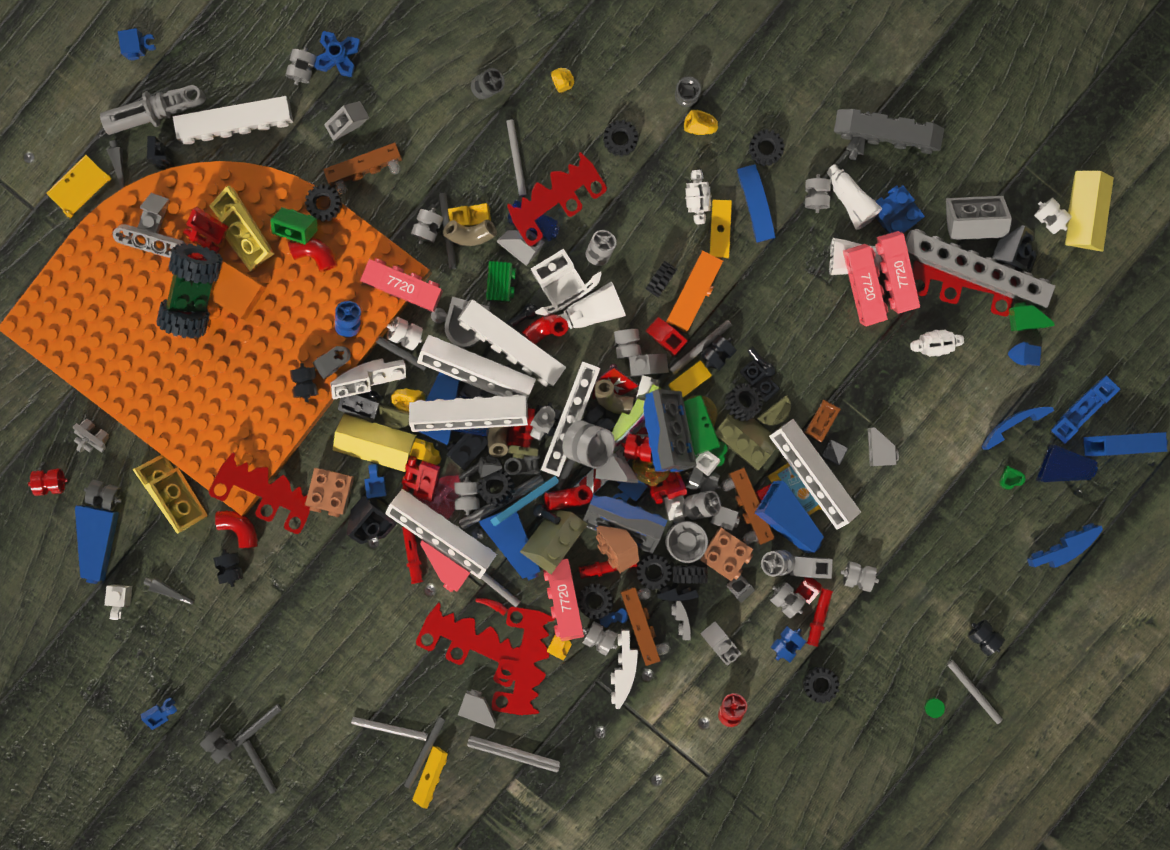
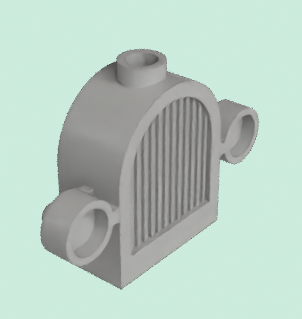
M452 297L448 314L442 308H436L435 312L431 313V318L437 324L445 322L446 336L454 345L462 349L473 347L481 340L475 337L476 332L469 329L467 331L459 325L460 321L457 319L469 301ZM481 305L490 312L491 308L489 306Z

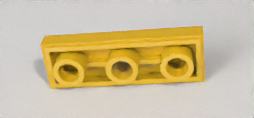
M712 200L710 254L717 258H729L732 200ZM717 227H722L724 231L718 232Z
M432 746L412 799L422 808H428L429 803L432 801L435 787L440 780L441 771L447 762L448 754L436 746Z

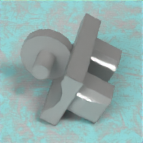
M542 407L530 424L533 426L530 436L541 440L545 433H549L555 422V411L551 407Z
M85 419L80 425L76 423L73 426L74 433L79 436L74 440L78 444L76 450L79 452L84 450L91 452L94 447L102 453L106 449L105 444L109 439V434L100 429L95 436L92 435L90 432L94 429L95 425L88 419Z

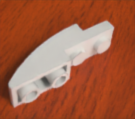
M383 358L348 370L330 383L332 399L370 392V386L405 379L404 360L384 363Z
M621 629V634H618V646H622V653H618V665H622V667L614 668L615 673H611V684H615V692H611L612 704H615L616 709H620L632 687L637 667L638 650L637 648H630L629 629Z

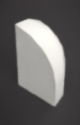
M642 375L636 400L641 399L644 401L645 395L649 393L652 385L654 384L659 387L660 381Z

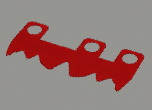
M579 152V166L568 165L569 174L562 171L550 173L551 190L537 182L532 190L531 201L523 197L521 208L513 207L507 203L512 221L528 246H533L543 237L541 230L534 220L556 204L560 203L569 217L582 210V203L574 192L584 185L593 199H597L607 191V187L594 165L581 152ZM594 181L600 182L602 186L601 191L597 194L591 190V184ZM569 199H574L577 202V209L575 211L567 209L566 203ZM529 228H534L537 231V238L533 241L526 237V231Z
M957 257V263L963 266L962 258ZM915 260L912 269L914 281L920 279L925 283L924 290L917 292V295L925 296L928 292L930 279L943 282L940 293L941 301L952 304L958 303L962 287L994 294L991 312L1005 317L1009 315L1013 298ZM979 264L974 265V269L981 273V266ZM994 271L992 276L999 280V273ZM1011 278V285L1016 287V279ZM949 287L954 288L957 292L956 297L951 300L947 299L944 295L945 290ZM999 300L1006 301L1008 305L1006 311H997L995 307L996 302Z
M233 452L221 465L209 489V495L220 501H225L233 485L262 498L255 512L258 518L267 522L272 521L279 506L290 510L284 523V529L294 534L301 533L310 512V506L305 505L307 495H302L301 487L296 488L292 492L290 482L284 475L269 484L268 467H259L248 472V463L237 466L234 460L235 453ZM220 483L226 486V493L222 496H217L214 493L215 486ZM268 504L272 506L273 512L270 516L264 517L261 514V508ZM294 517L299 518L301 521V525L297 529H291L289 526V521Z
M440 603L429 613L416 639V645L427 651H432L435 648L440 635L451 640L452 642L445 656L447 660L458 665L464 663L470 649L497 662L501 659L519 661L521 645L512 649L509 639L504 640L500 644L498 634L491 626L479 635H476L474 618H464L454 622V613L443 617L440 611ZM424 634L432 635L433 643L430 646L422 644L421 637ZM458 647L462 649L463 656L461 659L455 660L451 657L453 648ZM506 663L502 666L501 671L508 670L512 674L514 668L511 664ZM497 668L493 677L494 681L505 687H510L513 680L502 682L497 676Z
M510 607L508 609L506 624L511 627L523 628L524 633L519 661L501 659L499 661L497 676L501 679L513 680L515 685L513 694L500 691L494 693L492 700V709L494 711L516 715L539 713L530 703V701L538 697V693L532 690V688L539 685L544 680L546 674L538 669L534 663L549 658L547 647L540 639L549 636L543 626L555 620L552 616L540 611ZM514 611H519L522 614L523 619L520 623L516 624L511 621L510 616ZM506 663L511 664L514 668L513 673L509 676L504 675L501 671L502 666ZM499 696H505L508 699V705L505 708H499L496 705V699Z

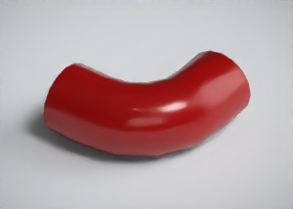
M311 238L305 245L293 240L288 242L294 260L306 256L312 257L317 264L319 272L328 271L338 266L329 246L319 239Z
M558 315L543 316L522 331V334L529 341L537 345L550 334L555 336L564 335L568 331V322Z
M580 485L569 489L546 492L544 503L547 511L576 507L589 503L593 493L590 487Z
M217 511L215 513L217 530L234 531L238 537L239 548L258 546L255 527L246 516H241L235 511Z

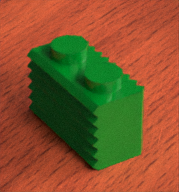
M281 207L279 212L277 211V214L270 220L273 235L286 237L304 245L318 231L317 218H314L312 215L299 213L293 209L289 210Z
M489 261L487 301L510 303V298H514V287H511V280L515 279L516 268H512V263Z

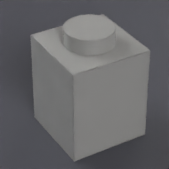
M721 506L719 513L711 516L709 523L733 530V527L737 528L740 517L737 516L738 512Z

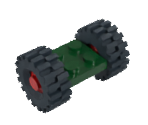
M185 243L177 244L172 248L169 262V271H172L173 274L168 300L165 299L160 303L156 321L157 326H160L161 330H166L165 332L168 334L173 333V336L176 337L180 335L181 338L189 337L192 339L194 336L199 338L205 335L210 316L207 309L213 281L216 282L219 278L223 260L220 254H216V251H210V248H203L201 245L194 246L190 243L188 245Z

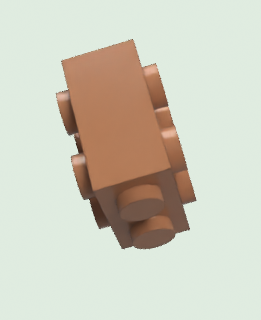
M314 468L305 505L310 506L309 510L321 513L322 509L329 511L328 515L335 517L345 514L355 477L321 468Z
M719 527L708 543L706 552L699 560L730 581L733 579L737 580L743 571L741 570L743 564H748L753 557L751 553L753 549Z

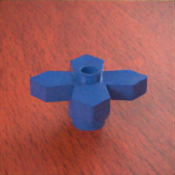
M323 31L320 42L326 49V52L316 57V70L327 72L336 65L341 75L353 77L355 66L348 57L359 51L360 40L348 36L342 42H338L334 33Z

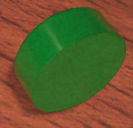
M930 698L926 701L924 709L930 717L939 718L944 714L945 706L941 700Z

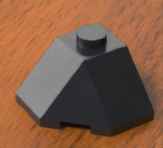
M1020 226L999 240L994 250L993 259L997 260L1001 265L1008 264L1015 267L1014 270L1031 273L1037 258L1036 250H1033L1032 241L1035 240L1034 232L1026 226Z
M362 496L350 511L347 535L359 544L367 543L368 540L374 538L379 540L385 538L396 526L397 522L386 515L375 503Z

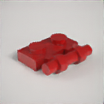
M196 206L192 209L186 223L192 230L186 228L183 234L189 237L188 239L193 243L197 242L203 248H210V251L214 250L217 254L220 248L214 244L220 245L223 242L229 227Z
M528 408V425L509 427L507 445L531 447V440L534 437L530 436L533 426L530 424L535 416V409Z
M410 456L405 465L406 474L402 479V489L408 492L412 488L414 489L413 496L431 502L434 497L440 466L423 460L420 466L416 464L417 458ZM413 474L417 475V480H414Z
M667 470L664 472L657 471L658 474L655 475L652 472L645 474V483L650 488V495L656 504H661L663 502L662 496L666 494L669 500L687 494L679 472ZM662 482L663 486L657 487V484Z

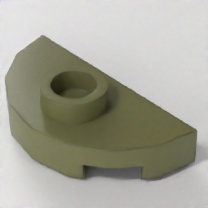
M788 395L784 396L756 419L769 426L784 422L791 410V401Z
M386 405L379 406V413L383 416L387 426L392 429H401L409 426V412Z
M510 445L508 453L513 454L514 458L524 459L525 455L538 456V449Z

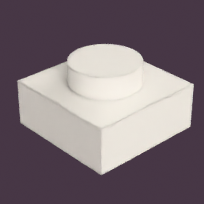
M709 451L699 454L696 458V468L707 476L720 463V459Z

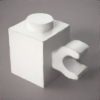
M683 495L670 500L668 497H664L663 500L668 519L673 520L674 523L684 521V517L687 515L684 511Z
M115 584L106 586L105 605L112 606L110 619L118 620L122 618V607L131 604L132 586Z

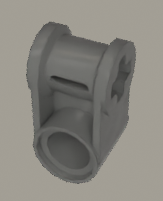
M336 346L317 358L312 364L322 378L326 379L350 360L351 352L344 346ZM338 351L344 352L342 355L343 359L337 358L339 355Z
M540 455L524 456V459L509 458L504 465L505 471L510 475L541 474L538 461ZM531 460L533 461V470L531 469ZM510 461H516L518 463V470L515 472L509 471L507 464Z

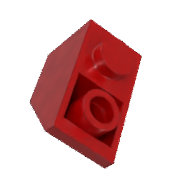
M659 317L645 331L673 357L688 341Z

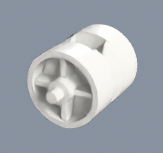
M1051 198L1046 203L1041 201L1038 203L1040 209L1034 216L1041 223L1045 222L1046 228L1052 234H1055L1060 229L1065 231L1068 229L1066 223L1072 216L1065 209L1061 210L1060 204L1054 198Z
M396 317L391 325H387V328H389L387 339L398 344L401 342L403 347L414 350L418 343L422 342V327L413 323L408 325V321L400 317Z

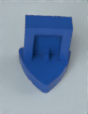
M1023 342L1014 346L1008 352V356L1020 365L1040 366L1041 347Z

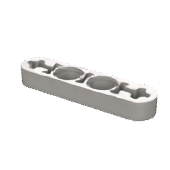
M126 224L119 225L113 231L114 240L120 244L168 258L171 257L172 248L175 245L185 243L182 240ZM120 231H123V234L126 235V236H125V237H122V233H119V232H120ZM137 235H142L146 239V243H140ZM157 240L162 241L164 243V249H160L156 246Z

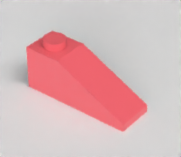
M422 540L420 544L438 577L444 583L443 587L450 592L454 590L458 592L470 572Z

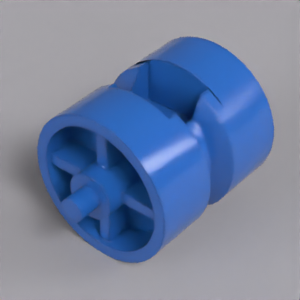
M341 302L335 309V330L343 337L355 336L360 330L361 309L355 302Z
M786 626L780 634L781 639H776L771 645V648L777 652L776 660L784 658L790 663L797 655L796 650H801L807 642L800 637L801 629L793 631Z

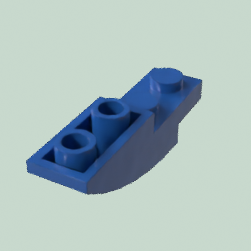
M1091 523L1083 526L1081 531L1076 532V530L1065 533V537L1060 538L1062 546L1057 544L1049 547L1050 551L1044 553L1043 551H1038L1031 554L1032 557L1027 559L1029 566L1037 567L1049 562L1050 567L1056 568L1066 564L1083 553L1097 539L1103 530L1102 526Z

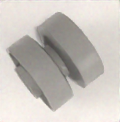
M576 421L567 429L562 447L564 455L568 459L594 469H599L605 466L611 459L615 440L612 432L585 421Z
M681 521L669 528L665 544L668 552L676 560L691 563L704 555L707 550L708 539L705 531L698 524L691 521Z

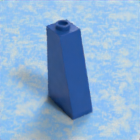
M439 372L426 401H435L436 399L454 400L458 398L461 380ZM452 430L419 431L446 445L450 444Z
M1166 432L1083 437L1085 456L1167 452L1168 441Z
M773 481L756 509L755 514L804 553H815L820 548L824 536L784 481Z
M76 505L75 517L80 578H85L88 583L98 584V581H103L106 578L119 512Z
M518 511L496 526H493L490 520L498 514L479 521L482 528L522 579L527 577L528 580L539 576L538 572H541L540 566L520 553L529 539Z

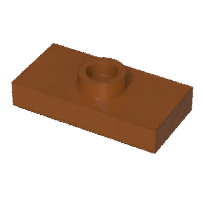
M823 400L807 427L805 434L822 442L837 417L840 408Z

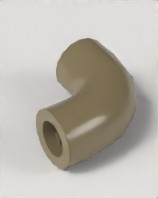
M452 220L446 224L443 234L446 238L459 245L475 246L494 238L497 235V230L490 220H484L473 227H465Z
M600 380L596 383L595 396L597 402L604 409L616 414H622V412L630 414L634 405V397L616 394L614 392V385L609 380Z
M510 426L489 427L488 448L491 456L499 458L507 454V434Z

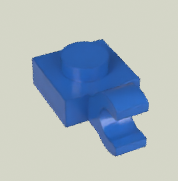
M368 465L370 478L364 479L367 498L386 496L384 476H378V465Z
M168 698L164 701L162 707L156 705L142 713V721L152 730L169 720L168 715L174 714L177 711V708L174 706L175 701L172 698Z

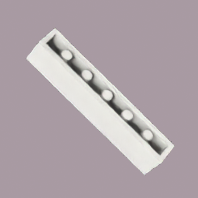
M283 96L173 116L177 140L183 144H193L195 140L210 141L216 136L226 138L238 132L240 134L251 133V130L255 129L265 131L269 130L271 126L287 127L289 126L288 123H293L290 100Z
M473 299L468 302L457 318L460 321L459 325L467 331L471 329L476 332L475 337L482 342H485V340L492 344L490 347L498 353L502 351L508 355L506 357L507 360L513 364L519 363L523 366L522 370L530 376L533 373L538 377L537 381L545 387L547 385L554 386L566 369L564 365Z
M428 335L417 361L419 364L502 397L518 394L526 396L528 400L536 380L431 335Z
M582 361L542 465V471L560 476L567 458L562 447L564 435L574 422L581 421L601 368Z
M518 394L509 397L436 399L435 401L417 400L409 402V425L412 432L528 425V404L526 396Z
M794 419L781 426L769 436L837 530L849 524L861 513Z
M403 489L390 503L385 513L479 579H481L497 555L489 547L484 546L474 537Z

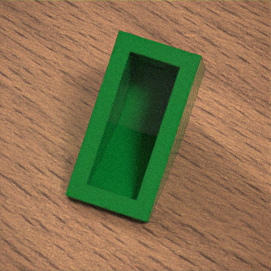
M1026 302L1014 304L1015 307L1009 309L1011 332L1055 326L1054 322L1034 305L1026 306Z

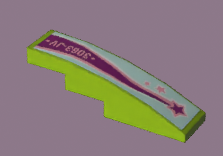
M653 384L649 393L661 388ZM637 399L629 415L622 412L612 431L615 440L613 453L621 448L622 443H626L629 433L636 434L645 424L643 408L645 400Z

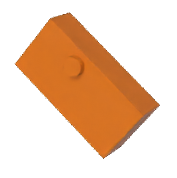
M222 260L219 278L216 282L213 281L209 299L246 321L266 290V287Z
M705 251L701 252L666 321L667 324L687 333L705 296L709 297L714 288L711 284L723 263L721 259Z

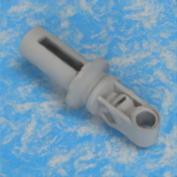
M194 85L171 90L164 94L158 92L154 96L145 91L142 93L143 100L100 113V119L108 135L149 122L155 127H159L161 124L160 119L171 118V114L181 113L187 109L200 106L205 102L206 96L202 90ZM197 92V97L191 100L192 93Z

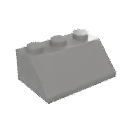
M1004 196L946 198L947 229L951 240L1000 238L1009 234L1012 218Z

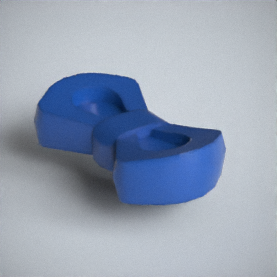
M620 608L616 612L604 616L602 619L599 618L605 628H608L612 622L619 621L625 624L628 620V613L624 608Z

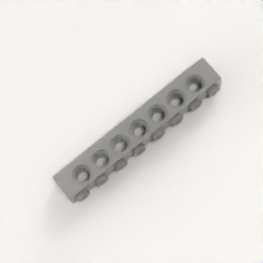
M919 229L911 230L907 234L905 241L909 258L1023 303L1026 302L1028 305H1034L1038 309L1043 310L1048 307L1055 289V285L1050 284L1049 280L1032 277L1033 274L1026 271L1014 270L1015 267L1008 264L1001 265L993 258H983L976 251H965L958 244L945 243L942 238L927 236L924 231ZM921 243L927 244V252L921 249ZM939 250H943L946 253L945 259L939 256ZM957 257H961L964 260L963 266L957 263ZM975 264H979L981 266V273L977 272L974 269ZM993 271L999 273V280L992 276ZM1011 278L1016 279V281H1017V286H1016V287L1011 285V283H1010V279H1011ZM1029 285H1032L1035 288L1034 294L1029 292Z

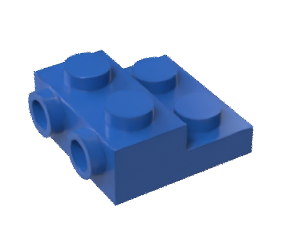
M896 185L888 192L889 196L886 199L881 197L875 201L882 207V210L875 218L888 234L896 231L904 233L925 217L913 202L915 201L904 185L900 188Z

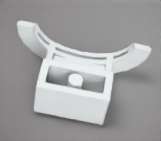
M564 249L531 268V271L552 304L551 306L538 309L535 313L544 316L550 315L574 303L597 286L600 281L601 271L592 276L588 283L584 284Z

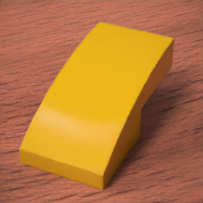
M487 203L448 209L450 221L455 220L465 227L478 225L484 220L491 221L489 204Z
M700 360L668 386L672 391H681L682 397H684L711 377L712 374Z

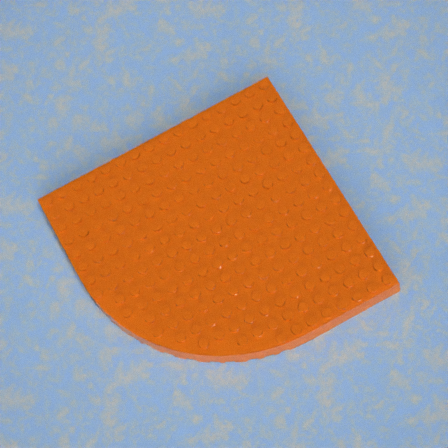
M229 161L199 162L172 167L148 175L122 188L98 205L62 243L1 322L0 331L208 491L221 465L233 452L235 453L234 460L236 465L239 466L247 462L248 472L255 468L268 467V482L270 484L335 400L332 399L330 383L343 373L361 365L377 345L375 342L377 337L385 335L389 329L387 325H391L392 321L401 314L409 303L360 281L369 259L373 261L375 258L386 262L385 266L393 268V265L404 270V274L409 276L411 273L421 276V281L424 282L432 272L344 204H342V208L340 207L341 212L337 213L335 219L331 218V221L325 220V222L317 220L318 231L312 238L319 239L329 246L338 265L331 270L319 272L317 264L312 257L306 256L296 260L293 259L288 246V242L292 240L277 236L276 234L273 235L270 222L271 218L277 214V211L279 212L281 207L310 215L306 209L305 197L309 195L308 191H312L315 185L295 175L251 163ZM227 186H231L235 189L275 254L252 271H249L226 238H224L220 245L214 244L220 248L217 254L221 255L224 262L266 287V290L246 321L209 299L207 309L210 316L204 336L199 338L194 336V338L190 339L189 337L181 338L180 335L177 337L173 336V333L168 334L165 332L166 330H161L160 326H157L156 321L160 303L165 299L168 300L173 277L172 271H169L170 258L120 244L114 240L113 231L121 224L137 228L143 213L140 206L150 193L170 199L158 234L182 240L187 245L189 243L194 246L195 244L200 245L197 242L193 243L188 239L189 237L183 234L186 228L192 230L191 227L186 225L192 209L197 206L219 220L209 205ZM327 196L319 197L316 202L317 208L327 210L331 205L330 198ZM120 231V232H119V233H122V237H125V236H126V235L123 234V231ZM137 235L138 241L145 244L146 239L142 235ZM156 241V246L158 248H165L164 243L162 241ZM344 301L355 302L361 309L360 330L352 337H343L335 330V309L339 303ZM336 346H344L350 350V360L326 379H323L316 369V377L312 382L318 386L319 395L310 396L308 398L309 402H305V399L293 398L292 389L296 383L291 380L290 370L299 369L300 363H304L306 368L314 367L312 363L317 358ZM338 351L339 355L337 358L343 359L342 355L344 352ZM221 483L217 484L214 488V493L217 496L224 495L226 493V486ZM233 485L227 499L223 502L243 516L247 515L260 497Z

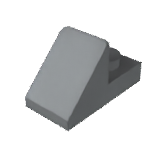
M150 193L140 206L143 213L137 228L158 234L170 199Z

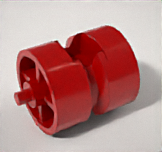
M629 433L626 443L621 445V447H625L624 457L633 460L639 457L641 461L652 463L653 457L649 446V437L645 436L642 439L640 435Z
M61 468L48 470L46 474L43 470L32 471L28 486L31 487L34 496L46 495L49 491L52 494H60L65 491L67 478L64 477Z
M733 693L724 698L718 711V718L722 724L728 727H735L741 723L747 711V702L744 697Z

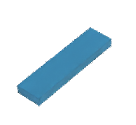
M554 476L491 519V523L493 526L498 525L558 484L559 480Z

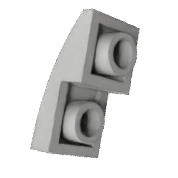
M675 601V604H672L671 615L675 616V620L682 621V623H679L678 635H682L683 640H691L687 613L681 601Z

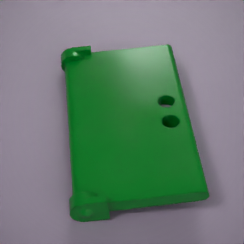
M702 395L684 401L695 457L720 447Z

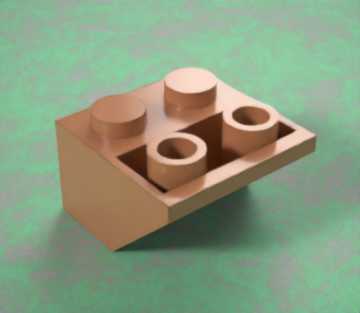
M600 525L596 527V539L599 542L597 546L603 555L606 553L609 558L608 562L613 569L616 568L621 573L639 562L637 544L627 530Z

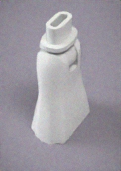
M836 164L829 168L827 174L830 177L832 189L847 209L855 229L859 230L865 227L878 215L882 207L869 197L843 169L840 170Z
M833 238L830 246V256H833L830 259L829 265L830 275L848 274L843 250L862 244ZM870 246L875 252L874 264L881 271V255H878L875 246Z
M612 282L575 302L564 310V313L558 315L567 320L568 328L570 327V329L582 328L626 316Z

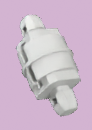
M692 170L691 180H693V183H686L687 188H685L688 212H695V215H693L695 224H705L706 214H704V211H710L712 195L709 182H702L703 172L701 170Z
M933 330L920 335V340L912 341L911 350L921 352L929 357L941 356L955 351L956 346L964 344V337L962 335H954L953 332L947 330Z

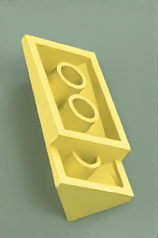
M1075 171L1068 210L1072 218L1066 223L1068 229L1065 245L1104 251L1114 177L1102 171Z
M227 186L209 206L219 221L229 227L225 236L226 240L249 271H252L275 253L235 189Z
M343 414L335 431L333 451L406 472L405 465L409 460L416 435Z
M159 455L133 469L177 534L208 516L179 468L174 469L169 460L163 455Z

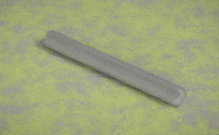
M538 474L514 488L513 498H508L509 502L507 504L543 484V477ZM503 502V506L487 504L461 519L459 524L462 529H466L507 504L506 502Z
M470 736L468 739V747L553 772L559 771V761L474 736Z

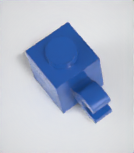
M137 28L118 31L121 54L128 60H137L140 56H145L144 47L150 51L156 49L155 45H148L149 40L155 39L151 34L142 37V33Z
M639 479L638 483L617 481L619 483L618 488L623 493L615 494L613 498L621 497L627 502L630 497L637 501L648 486Z

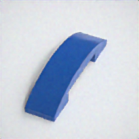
M756 165L737 169L741 188H743L750 213L756 243L775 238L769 206Z
M1105 376L1058 420L1051 431L1065 444L1120 388L1108 376Z
M1053 407L1033 408L1008 417L987 436L982 445L983 450H988L1004 441L1005 439L1001 433L1030 416L1033 421H1036L1055 410Z

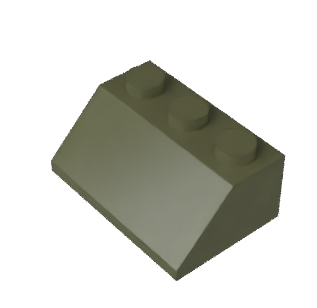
M728 414L715 430L717 438L751 467L759 470L777 447L769 437L772 433L754 418L748 421H740V417L736 420L734 414Z
M562 510L550 511L560 517V523L554 524L545 518L520 551V553L551 575L588 525L572 512Z

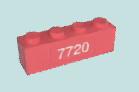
M896 231L876 237L878 243L875 244L878 255H881L882 262H880V268L886 277L884 286L890 294V298H888L890 309L899 314L919 308V299L904 234Z
M862 244L843 250L860 323L864 326H869L888 320L886 315L888 307L883 302L884 290L878 281L880 273L874 264L875 252L873 248Z
M375 258L374 261L369 259L360 280L362 283L435 312L443 292L439 288L440 284L430 280L426 283L421 281V276L411 273L409 276L404 274V270L393 265V268L385 266L386 262Z
M563 559L552 575L544 569L543 573L545 581L549 580L550 588H547L548 598L553 599L554 606L550 608L552 618L557 619L558 625L554 626L556 637H560L561 641L584 637L570 563L568 559Z

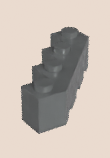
M839 109L837 111L834 132L847 140H851L853 137H862L867 139L870 144H879V142L887 141L894 144V147L898 149H906V146H915L921 149L922 153L932 154L933 151H941L944 128L930 122H925V124L915 123V120L899 117L898 119L888 118V115L874 112L866 114L861 113V110Z

